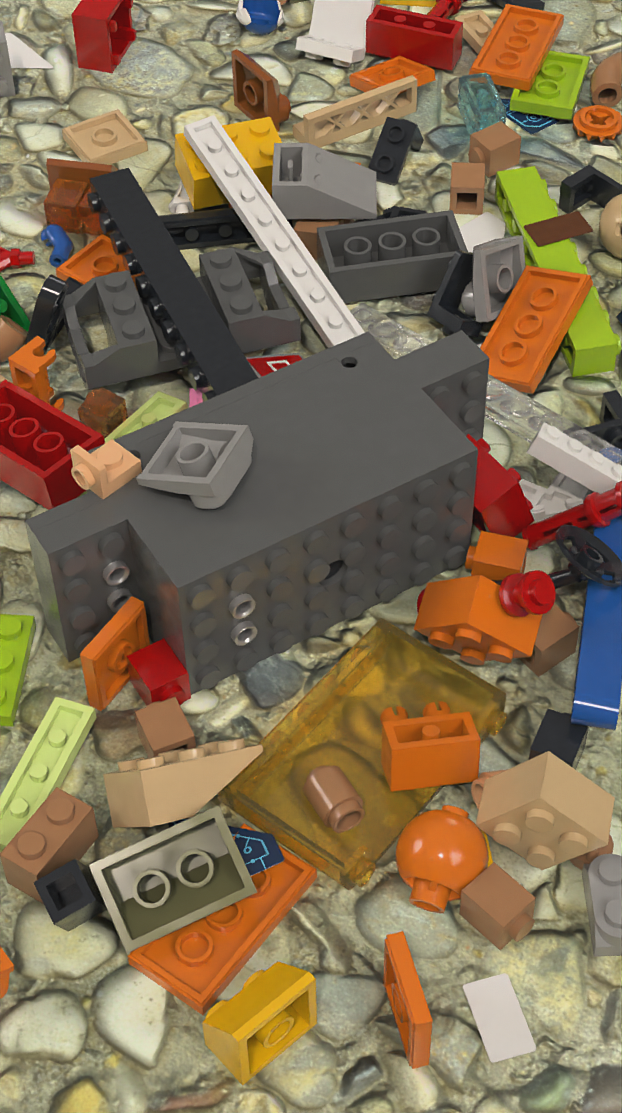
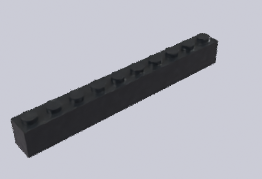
M129 167L89 178L91 193L87 194V201L92 214L99 215V222L105 235L110 234L115 254L122 255L125 270H129L131 276L135 277L140 297L147 298L152 318L160 320L166 342L174 344L178 363L181 367L186 366L188 368L191 385L195 391H201L203 402L258 379Z

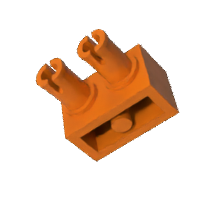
M438 701L439 710H437L435 702L427 704L422 712L423 717L408 719L406 709L401 706H396L397 715L394 714L392 707L384 709L380 716L382 724L381 764L390 791L456 785L473 782L478 779L481 739L470 712L451 714L449 705L443 701Z

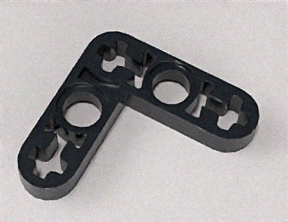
M52 274L48 276L38 294L25 345L38 335L45 340L44 354L47 352L65 325L62 313L65 296L72 294L83 286V283L72 277H68L66 281H63Z

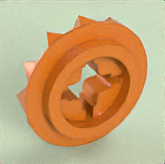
M594 105L584 107L575 113L573 129L577 130L578 136H587L588 141L598 139L602 143L604 139L614 140L615 136L622 134V115L607 106Z

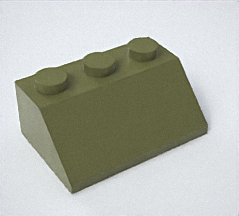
M219 805L88 865L126 953L257 893Z

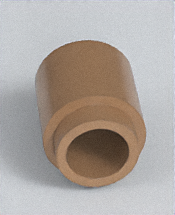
M323 765L309 773L303 787V793L324 825L332 828L336 833H344L356 827L365 815V811L362 808L363 800L341 768Z

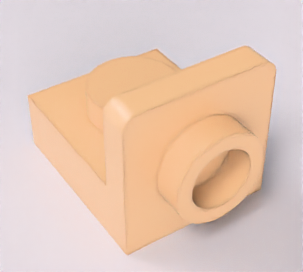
M113 439L91 454L79 445L70 450L73 464L71 472L74 480L81 488L85 490L90 489L103 500L142 473L141 460Z

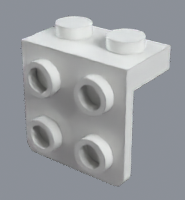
M315 0L309 35L297 37L295 49L306 52L305 57L322 60L324 56L332 58L333 64L350 67L351 63L364 60L366 52V20L373 12L374 0Z

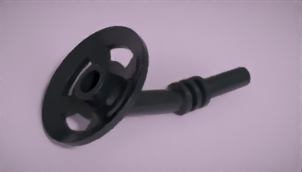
M563 525L557 530L555 535L556 542L569 563L568 569L548 574L554 583L555 589L580 583L582 580L587 581L588 579L609 587L622 586V562L603 541L590 532L573 525ZM564 540H571L572 547L570 549L564 545ZM603 574L610 575L612 580H604L601 577ZM492 580V581L495 582V583H497V584H499V585H501V583H502L503 580Z

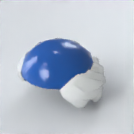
M239 0L236 17L251 33L257 35L270 34L284 21V13L278 0Z

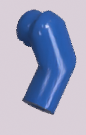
M51 224L41 232V240L48 239L46 246H54L49 262L52 266L58 268L68 260L73 248V242L61 226Z

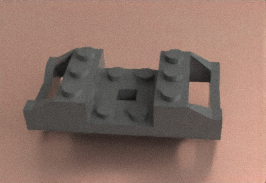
M231 247L199 254L200 277H197L243 354L301 340L300 317L296 308L289 306L277 279L273 260L268 251L256 253ZM129 270L92 278L72 294L65 296L62 306L63 319L70 346L75 356L78 374L82 377L86 389L89 390L186 367H181L178 363L174 344L166 342L160 320L152 318L148 307V300L146 297H140ZM260 278L268 310L262 311L248 279ZM99 313L107 333L108 347L90 353L81 332L78 317Z

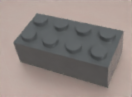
M452 210L317 228L318 265L344 303L437 291L447 272L448 263L453 258L457 250L468 252Z

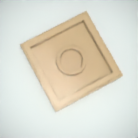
M119 109L62 129L63 139L82 162L111 165L148 151L147 141Z

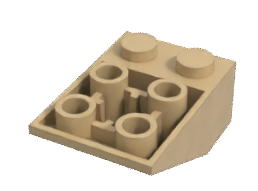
M244 738L228 741L220 740L197 745V748L162 752L155 757H141L117 762L119 771L103 774L113 828L153 827L193 817L263 752L262 744L245 746Z

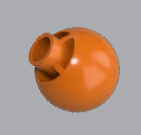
M444 805L442 810H430L416 816L403 829L396 846V864L403 882L412 889L409 902L412 905L430 912L444 913L447 902L460 900L461 891L487 868L489 857L485 837L481 830L475 826L476 824L468 819L469 813L455 806Z

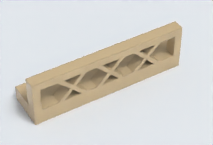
M411 75L303 115L302 122L293 125V136L300 143H310L321 148L385 123L387 117L398 119L414 113L417 107V79ZM407 89V92L399 94L400 91Z

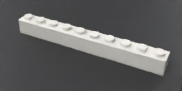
M545 422L536 433L526 452L588 489L600 494L615 488L616 483L622 481V465L614 463L601 453L588 448L577 439L569 437L556 427L550 426Z

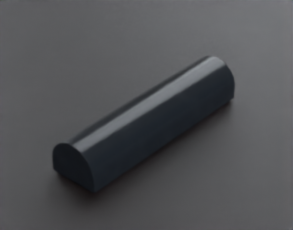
M233 208L159 216L179 250L256 242ZM287 220L293 228L292 220Z

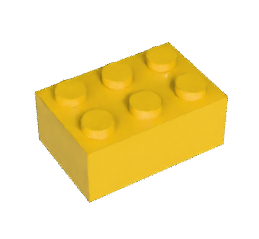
M271 117L223 125L222 127L269 195H272L274 143H282ZM184 133L175 134V166L193 209L229 203L185 138Z

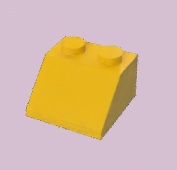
M277 961L266 971L259 970L252 974L245 982L243 989L229 1001L221 1000L208 1011L205 1020L202 1022L205 1045L242 1085L247 1083L317 1024L316 978L309 971Z

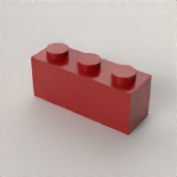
M376 5L366 20V53L375 54L382 58L401 56L422 65L451 71L462 54L463 22L382 5Z

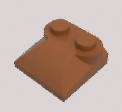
M237 49L231 51L234 105L251 120L271 117L278 132L280 130V123L289 119V112L291 111L289 99L280 93L278 80L249 55Z

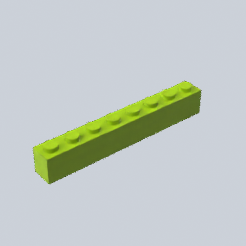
M536 167L497 171L494 198L510 235L523 236L525 266L588 275L586 265L581 264L579 261L575 242H571L568 238L547 245L537 246L524 229V225L558 216L556 201L550 199L546 180L541 179ZM595 286L591 287L559 346L572 377L614 371L616 356L621 353L620 337L617 333H613L610 327L609 314L606 309L602 310Z

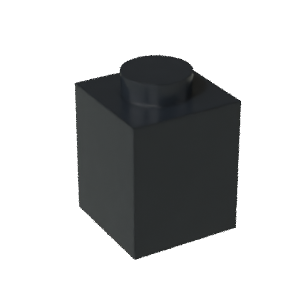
M547 708L530 748L529 760L550 751L576 770L585 749L589 726L571 724V714L560 713Z
M73 859L33 882L53 924L68 932L107 910L89 867L77 859Z

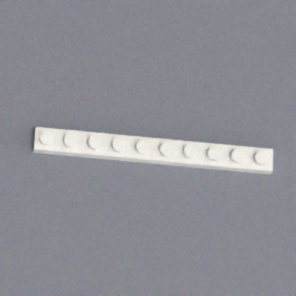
M215 115L185 125V138L263 252H269L275 271L326 346L330 348L365 333Z

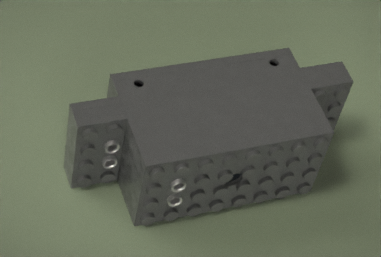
M461 330L394 359L368 331L115 439V442L141 460L143 472L172 430L175 421L248 425L254 438L251 454L252 463L225 504L216 509L197 508L193 505L189 495L142 486L138 484L135 477L104 500L88 489L86 490L87 494L25 520L47 629L68 662L80 657L83 649L133 596L144 602L148 633L151 641L155 643L164 638L187 670L192 695L203 689L214 687L219 681L235 673L247 671L256 663L276 653H284L293 645L311 636L321 635L328 628L346 619H353L363 611L381 602H388L398 594L416 585H423L436 575L449 569L460 567L466 561L471 542L478 448L466 435L470 434L476 441L483 438L490 358ZM101 446L91 449L87 452L91 454Z

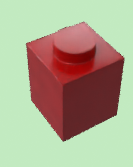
M164 638L126 656L130 682L146 705L158 701L162 702L176 697L179 705H182L184 701L191 699L189 674Z

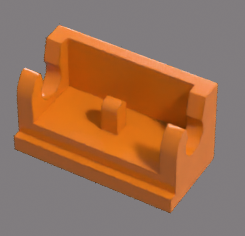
M37 335L8 357L13 384L50 404L49 400L54 395V390L50 387L47 367L55 361L56 351L52 349L44 355L45 340ZM64 399L56 400L51 406L62 411Z

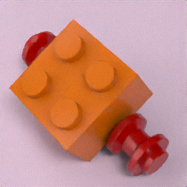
M540 570L529 571L525 574H510L503 579L501 585L482 575L429 582L417 599L418 616L414 630L429 637L428 642L431 645L443 649H452L460 653L461 660L473 665H484L485 661L492 660L511 663L514 658L531 657L542 615L550 611L554 605L556 598L555 586L550 576Z

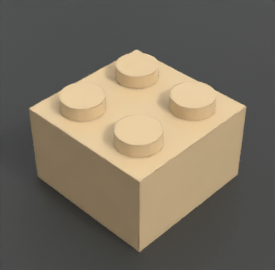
M547 751L485 780L475 826L493 837L497 843L508 847L526 859L530 865L544 870L608 845L615 797L550 751Z

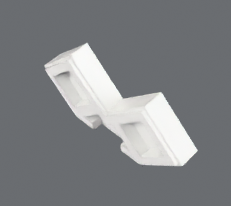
M561 472L558 473L548 489L524 479L519 481L524 496L533 505L530 511L535 520L534 522L542 521L557 513L583 504L587 495L594 492Z

